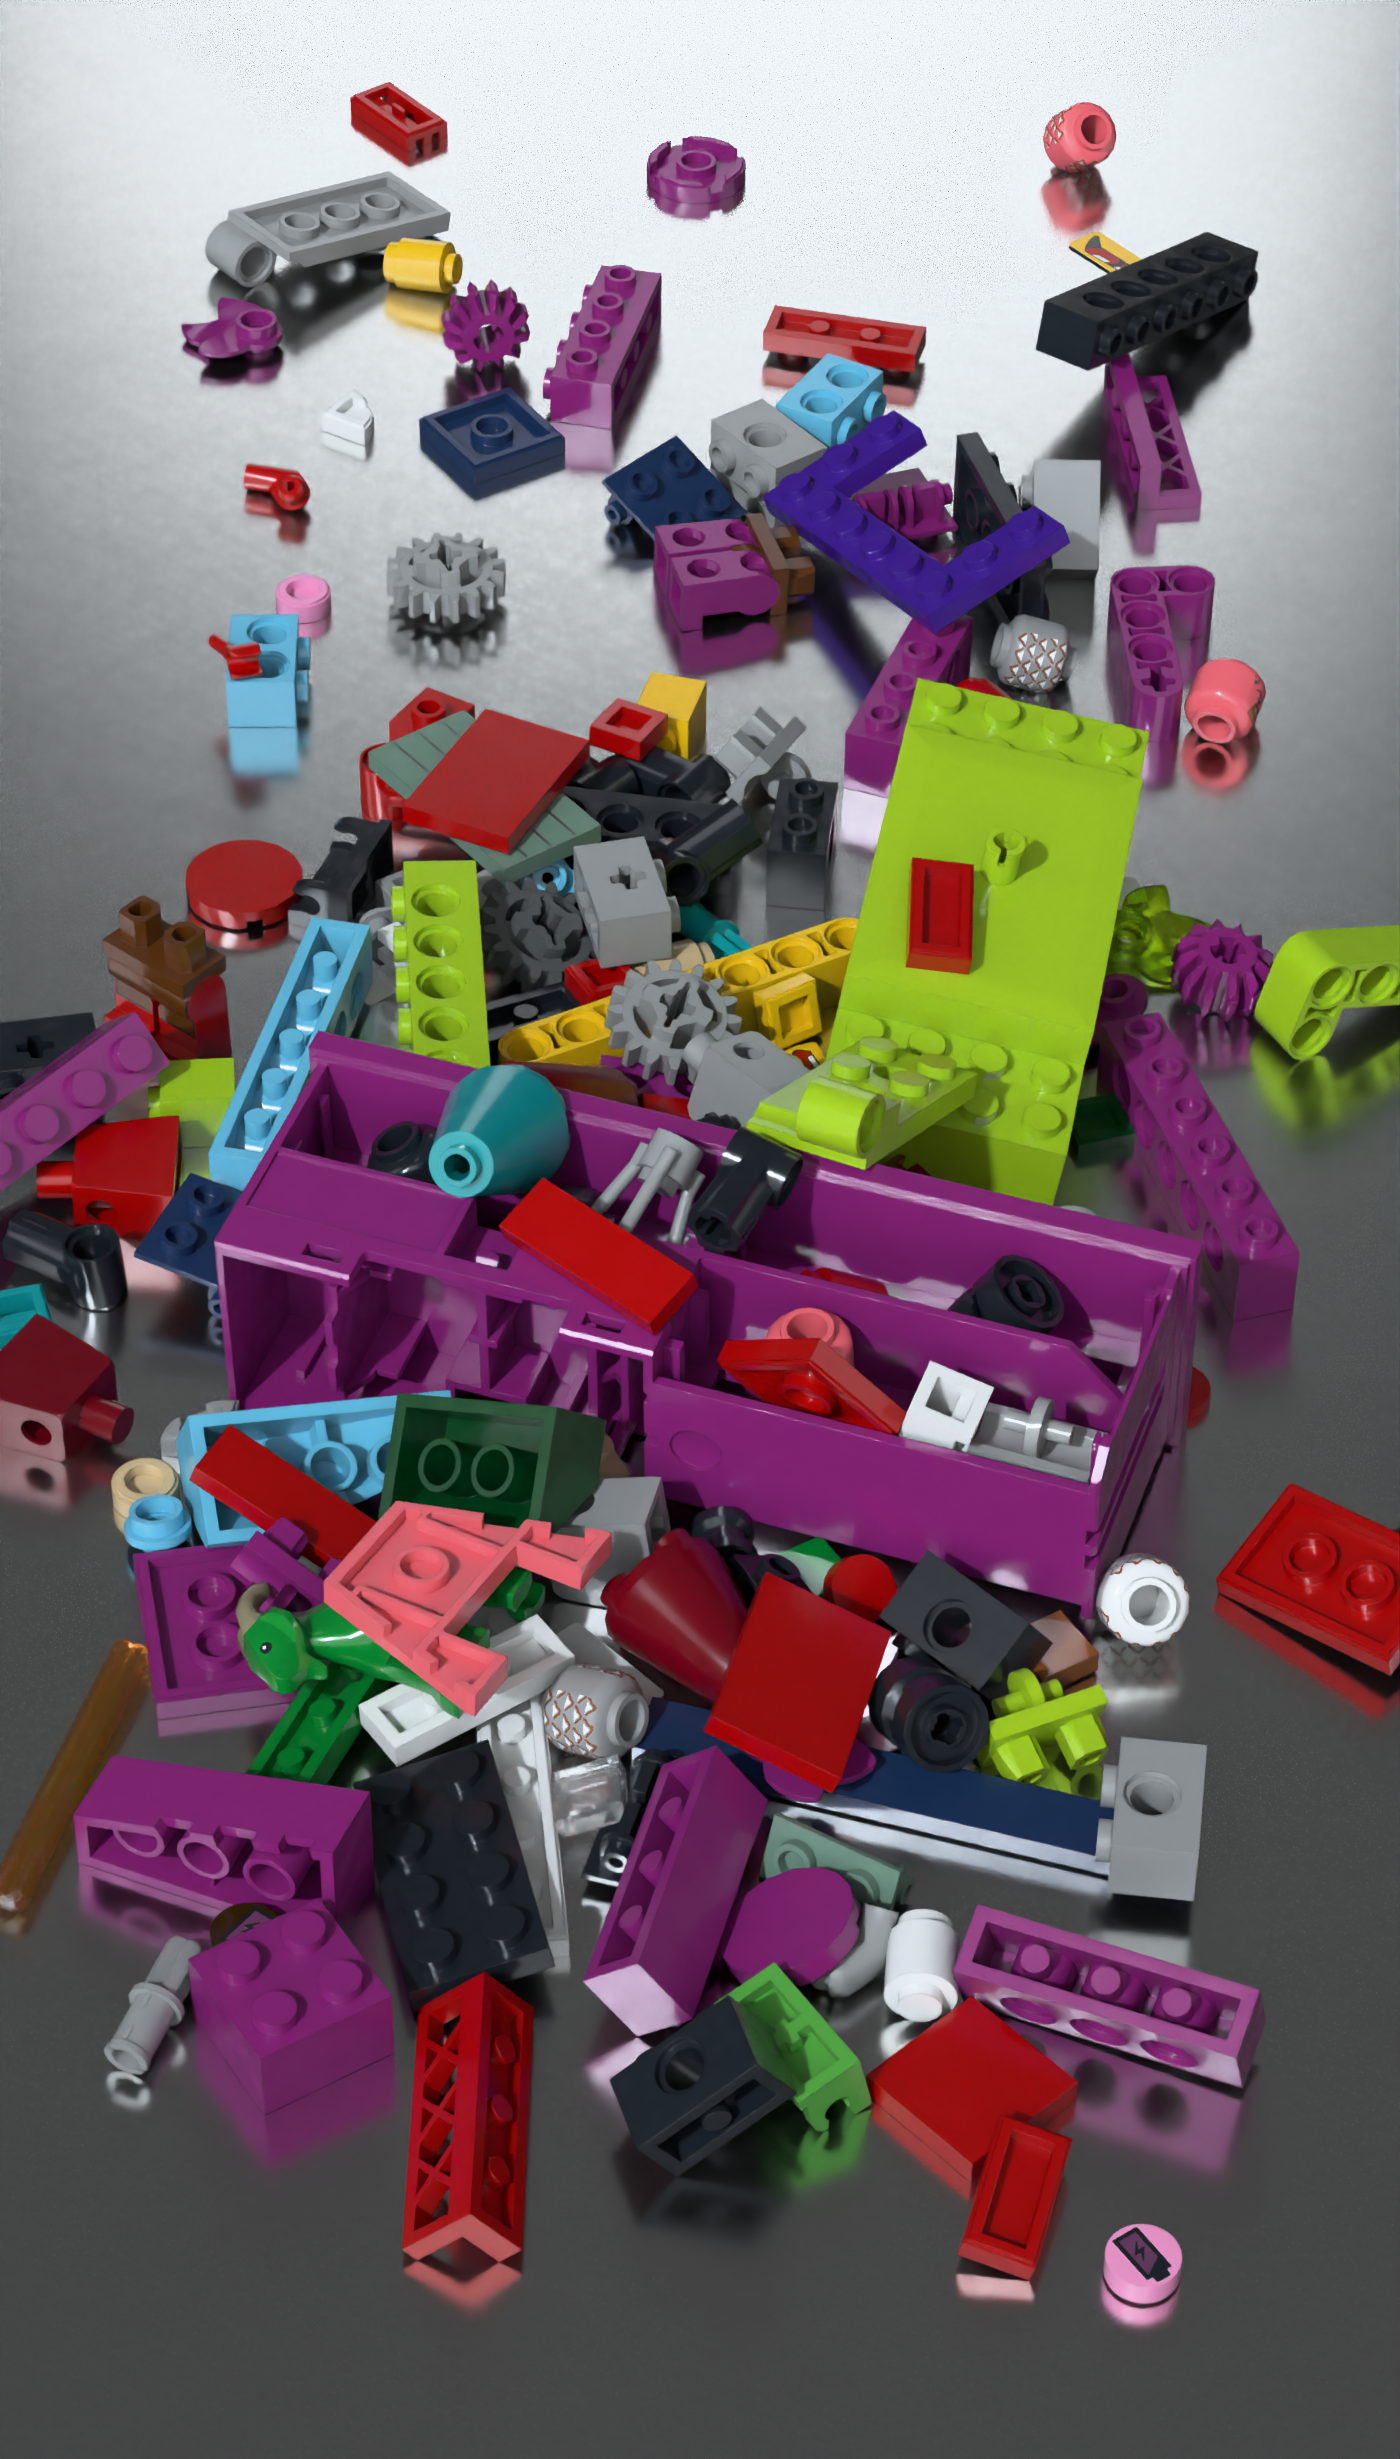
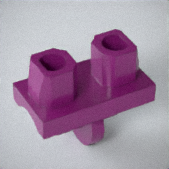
M281 1518L263 1534L256 1531L227 1568V1571L248 1586V1588L260 1582H265L269 1585L270 1594L267 1600L260 1606V1612L264 1613L276 1607L292 1613L307 1611L324 1602V1580L342 1560L331 1557L319 1574H314L296 1560L309 1542L305 1532L287 1518Z

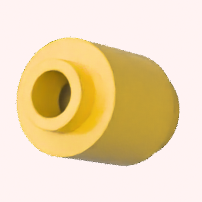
M405 237L399 242L391 241L387 245L383 260L385 280L388 283H395L397 288L447 294L453 284L459 283L463 270L461 255L456 253L453 243Z

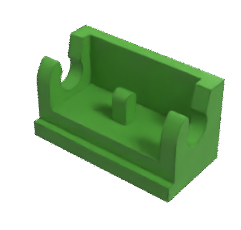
M775 1962L727 1994L769 2025L797 2091L790 2099L801 2111L803 2110L806 2120L816 2131L825 2132L828 2129L829 2120L826 2118L825 2113L830 2105L838 2099H842L855 2115L872 2104L860 2060Z

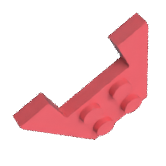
M395 1501L324 1580V1603L465 1713L476 1716L507 1679L508 1657L459 1638L456 1635L516 1566L581 1591L611 1555L612 1533L602 1529L586 1527L585 1538L551 1533L552 1522L526 1519L519 1528L484 1524V1513Z

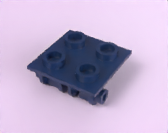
M677 435L601 482L611 493L608 505L604 508L608 521L614 525H627L635 519L654 541L655 526L740 519L747 514V511Z
M190 1173L137 1247L134 1257L208 1286V1309L215 1317L221 1319L214 1240L242 1192Z

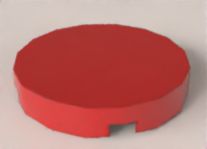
M231 840L213 845L195 856L186 869L185 885L186 894L189 897V905L196 915L209 923L230 929L248 928L247 921H258L261 919L263 926L274 924L286 917L291 904L297 903L301 895L294 893L292 888L298 880L303 879L302 866L291 852L277 844L261 840Z

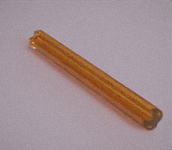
M123 1638L112 1645L0 1863V1910L6 1909L16 1914L27 1907L149 1665L146 1657L148 1650L142 1643H131Z

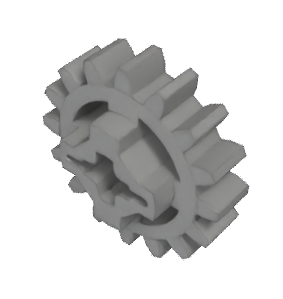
M434 533L430 542H425L415 537L412 539V549L398 546L396 548V558H388L387 595L394 597L395 608L400 609L409 606V617L412 618L426 613L429 614L430 623H436L441 616L442 619H450L453 623H459L461 614L467 613L469 616L477 619L481 617L480 607L494 610L497 607V598L505 596V559L498 558V549L496 547L483 549V539L479 537L469 543L463 541L462 533H456L452 539L450 536Z
M672 959L669 970L661 971L659 965L654 960L648 961L644 977L630 969L626 972L624 985H615L605 1018V1027L611 1029L608 1042L609 1047L612 1049L625 1048L621 1062L625 1067L634 1065L637 1062L644 1065L642 1078L645 1080H649L658 1071L664 1073L667 1085H674L678 1074H685L687 1079L694 1085L697 1073L684 1061L682 1056L684 1048L692 1038L703 1032L711 1033L718 1041L738 1035L742 1017L734 1015L738 1002L736 996L721 997L725 981L720 977L706 982L702 979L704 966L699 964L692 969L691 973L682 972L679 959Z

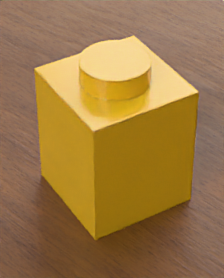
M652 672L637 704L668 714V733L656 746L689 761L693 757L706 728L707 681Z

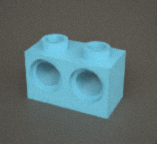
M827 353L776 403V409L827 446L828 450L837 444L844 443L867 428V425L873 419L884 415L887 398L883 394V371Z
M231 614L229 643L231 645L258 642L261 650L258 659L263 676L231 680L227 667L226 694L229 728L297 727L298 704L309 703L308 671L311 668L310 637H300L299 615Z

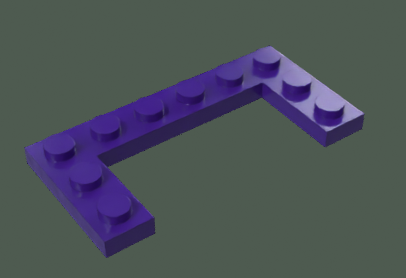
M892 410L886 415L873 419L867 425V428L844 443L829 448L821 458L800 472L785 477L777 487L762 497L772 516L786 526L794 525L798 535L935 634L1070 544V540L1063 524L1034 505L1028 510L1014 515L1007 524L983 540L969 545L963 550L962 554L947 564L942 565L849 498L850 496L927 446L921 428L895 410Z

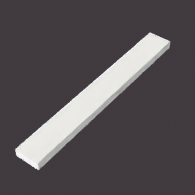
M481 1606L466 1624L489 1629L491 1638L518 1624V1622L510 1617L506 1609ZM542 1692L475 1728L477 1743L489 1740L553 1957L569 1956V1933L549 1743L541 1710L544 1696Z

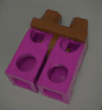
M762 513L746 514V523L739 519H723L655 526L653 573L666 600H668V605L681 632L702 629L703 616L736 611L745 615H758L767 610L771 616L787 614L788 597L813 594L815 583V566L810 556L800 557V539L794 525L769 528Z

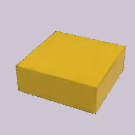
M802 972L753 993L759 1033L782 1050L823 1033L816 979Z

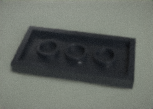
M978 432L957 435L953 519L958 525V530L955 532L964 548L975 542L983 540L1007 524L1011 517L1023 512L1017 502L1014 485L1012 482L1005 481L1000 472L996 453L988 451ZM1052 556L991 596L1006 624H1009L1019 614L1049 621L1050 610L1045 593V578L1052 575Z
M488 1739L352 1783L354 1789L370 1791L374 1867L407 1993L415 2012L422 2005L484 1971L502 1984L555 1967Z

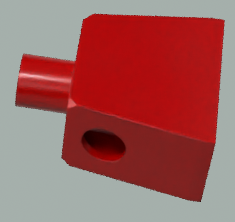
M163 1116L88 1125L76 1134L74 1161H41L37 1164L36 1187L38 1199H72L75 1227L100 1223L116 1230L119 1238L143 1240L181 1187L183 1157L179 1116Z

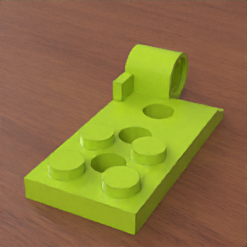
M865 1037L760 1101L757 1110L747 1121L746 1128L778 1144L866 1170L974 1098L978 1073L956 1067V1061L947 1056L939 1054L918 1056L898 1050V1044L892 1040L882 1037Z

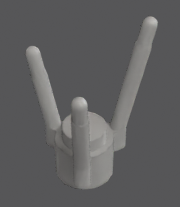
M658 1128L649 1144L640 1142L630 1162L598 1197L591 1208L602 1215L639 1174L637 1179L643 1185L618 1225L632 1233L656 1192L665 1197L673 1198L677 1189H679L681 1192L667 1242L682 1245L689 1212L692 1209L694 1198L706 1177L696 1170L704 1153L686 1139L665 1129Z

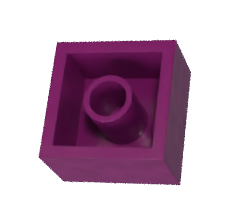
M319 1898L188 1958L193 2016L264 2116L395 2053L392 1995Z

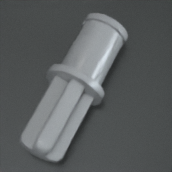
M178 1935L169 1938L146 1980L134 1984L128 1995L131 2006L110 2042L108 2041L104 2048L105 2056L115 2067L130 2074H143L149 2068L150 2060L169 2026L177 2025L182 2020L185 2014L182 2003L191 1989L188 1958L202 1952L201 1944L192 1938L187 1940Z

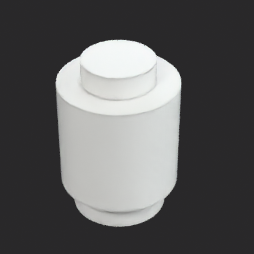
M931 1909L911 1910L902 1914L898 1918L896 1926L891 1929L886 1951L884 2000L891 2010L911 2021L928 2022L942 2017L953 2010L957 2003L958 1985L953 1969L960 1952V1938L954 1930L952 1921L943 1913Z

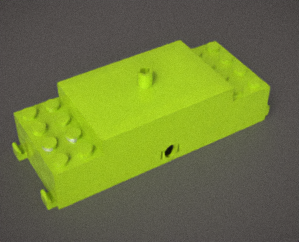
M921 678L917 679L825 1061L862 1038L882 1037L896 1042L898 1050L918 1056L939 1054L950 1057L956 1061V1067L978 1073L974 1098L876 1162V1164L883 1165L897 1154H902L906 1156L903 1167L906 1169L918 1163L934 1178L1053 1206L1068 1153L1084 1066L1094 1034L1143 779L1141 774L1150 732L1127 727L1122 724H1114L1075 715L1062 710H1054L1015 701L1006 697L955 687L947 683H938ZM912 857L974 865L972 962L968 975L906 967L908 881Z

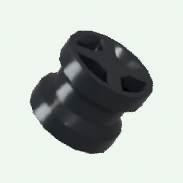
M730 1506L711 1507L694 1516L687 1526V1532L692 1537L706 1539L722 1554L734 1579L741 1573L730 1561L732 1554L758 1555V1551L753 1544V1522L749 1515L739 1508Z

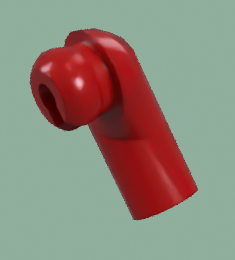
M255 463L247 464L243 480L246 490L270 493L279 506L287 511H297L308 503L310 489L298 470Z

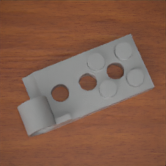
M387 171L228 210V220L219 223L208 236L205 254L212 265L242 286L252 288L262 284L271 275L275 267L277 254L286 261L297 262L305 268L367 251H383L391 241L399 242L404 237L425 240L427 236L449 231L451 212L392 172Z

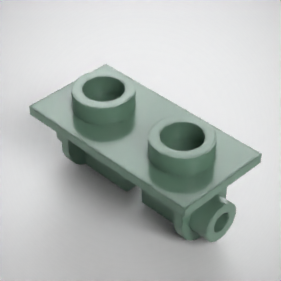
M779 1812L774 1814L759 1877L766 1880L789 1870L820 1867L839 1873L851 1886L861 1904V1911L864 1903L893 1910L895 1901L904 1904L910 1897L915 1879L905 1874L906 1867L898 1862L890 1864L812 1828L811 1822L807 1820L796 1821Z

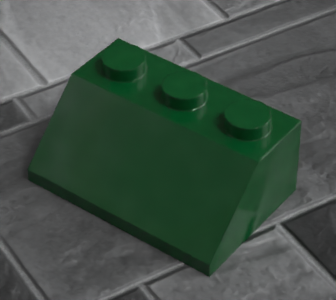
M398 1393L378 1520L395 1501L481 1512L484 1513V1524L519 1528L526 1519L552 1522L551 1533H556L597 1487L607 1420L553 1406Z

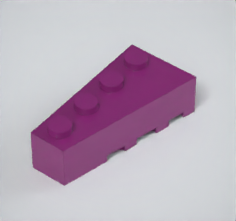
M112 1755L73 1814L78 1863L222 1911L236 1904L256 1903L272 1909L280 1916L319 1898L347 1935L375 1888L370 1791Z

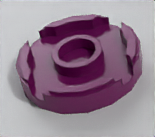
M689 136L688 138H682V145L671 147V141L660 144L650 153L647 161V180L650 187L662 197L677 202L693 204L717 202L733 196L743 187L746 177V161L744 157L737 156L738 149L728 142L712 137Z
M820 1867L799 1868L770 1877L744 1894L730 1911L720 1939L721 1956L741 1985L774 1962L790 1980H793L796 1987L815 1982L837 1967L854 1947L860 1933L856 1922L858 1916H862L861 1904L851 1886L839 1873Z

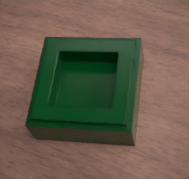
M1114 1092L1078 1100L1070 1137V1144L1078 1157L1134 1146L1135 1131L1121 1107V1101H1118Z

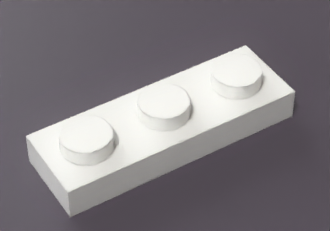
M536 1614L490 1638V1647L488 1649L508 1657L507 1679L476 1716L464 1712L460 1719L442 1710L431 1695L400 1683L359 1704L360 1723L398 1767L544 1692L553 1683L556 1676L568 1666L575 1664V1655Z

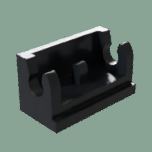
M350 816L338 819L334 829L343 834L351 833L358 840L355 845L349 841H333L329 847V855L313 879H301L296 882L292 891L301 895L297 903H292L289 907L288 923L308 927L312 917L358 923L376 896L375 881L389 876L394 868L392 821L381 819L377 823Z

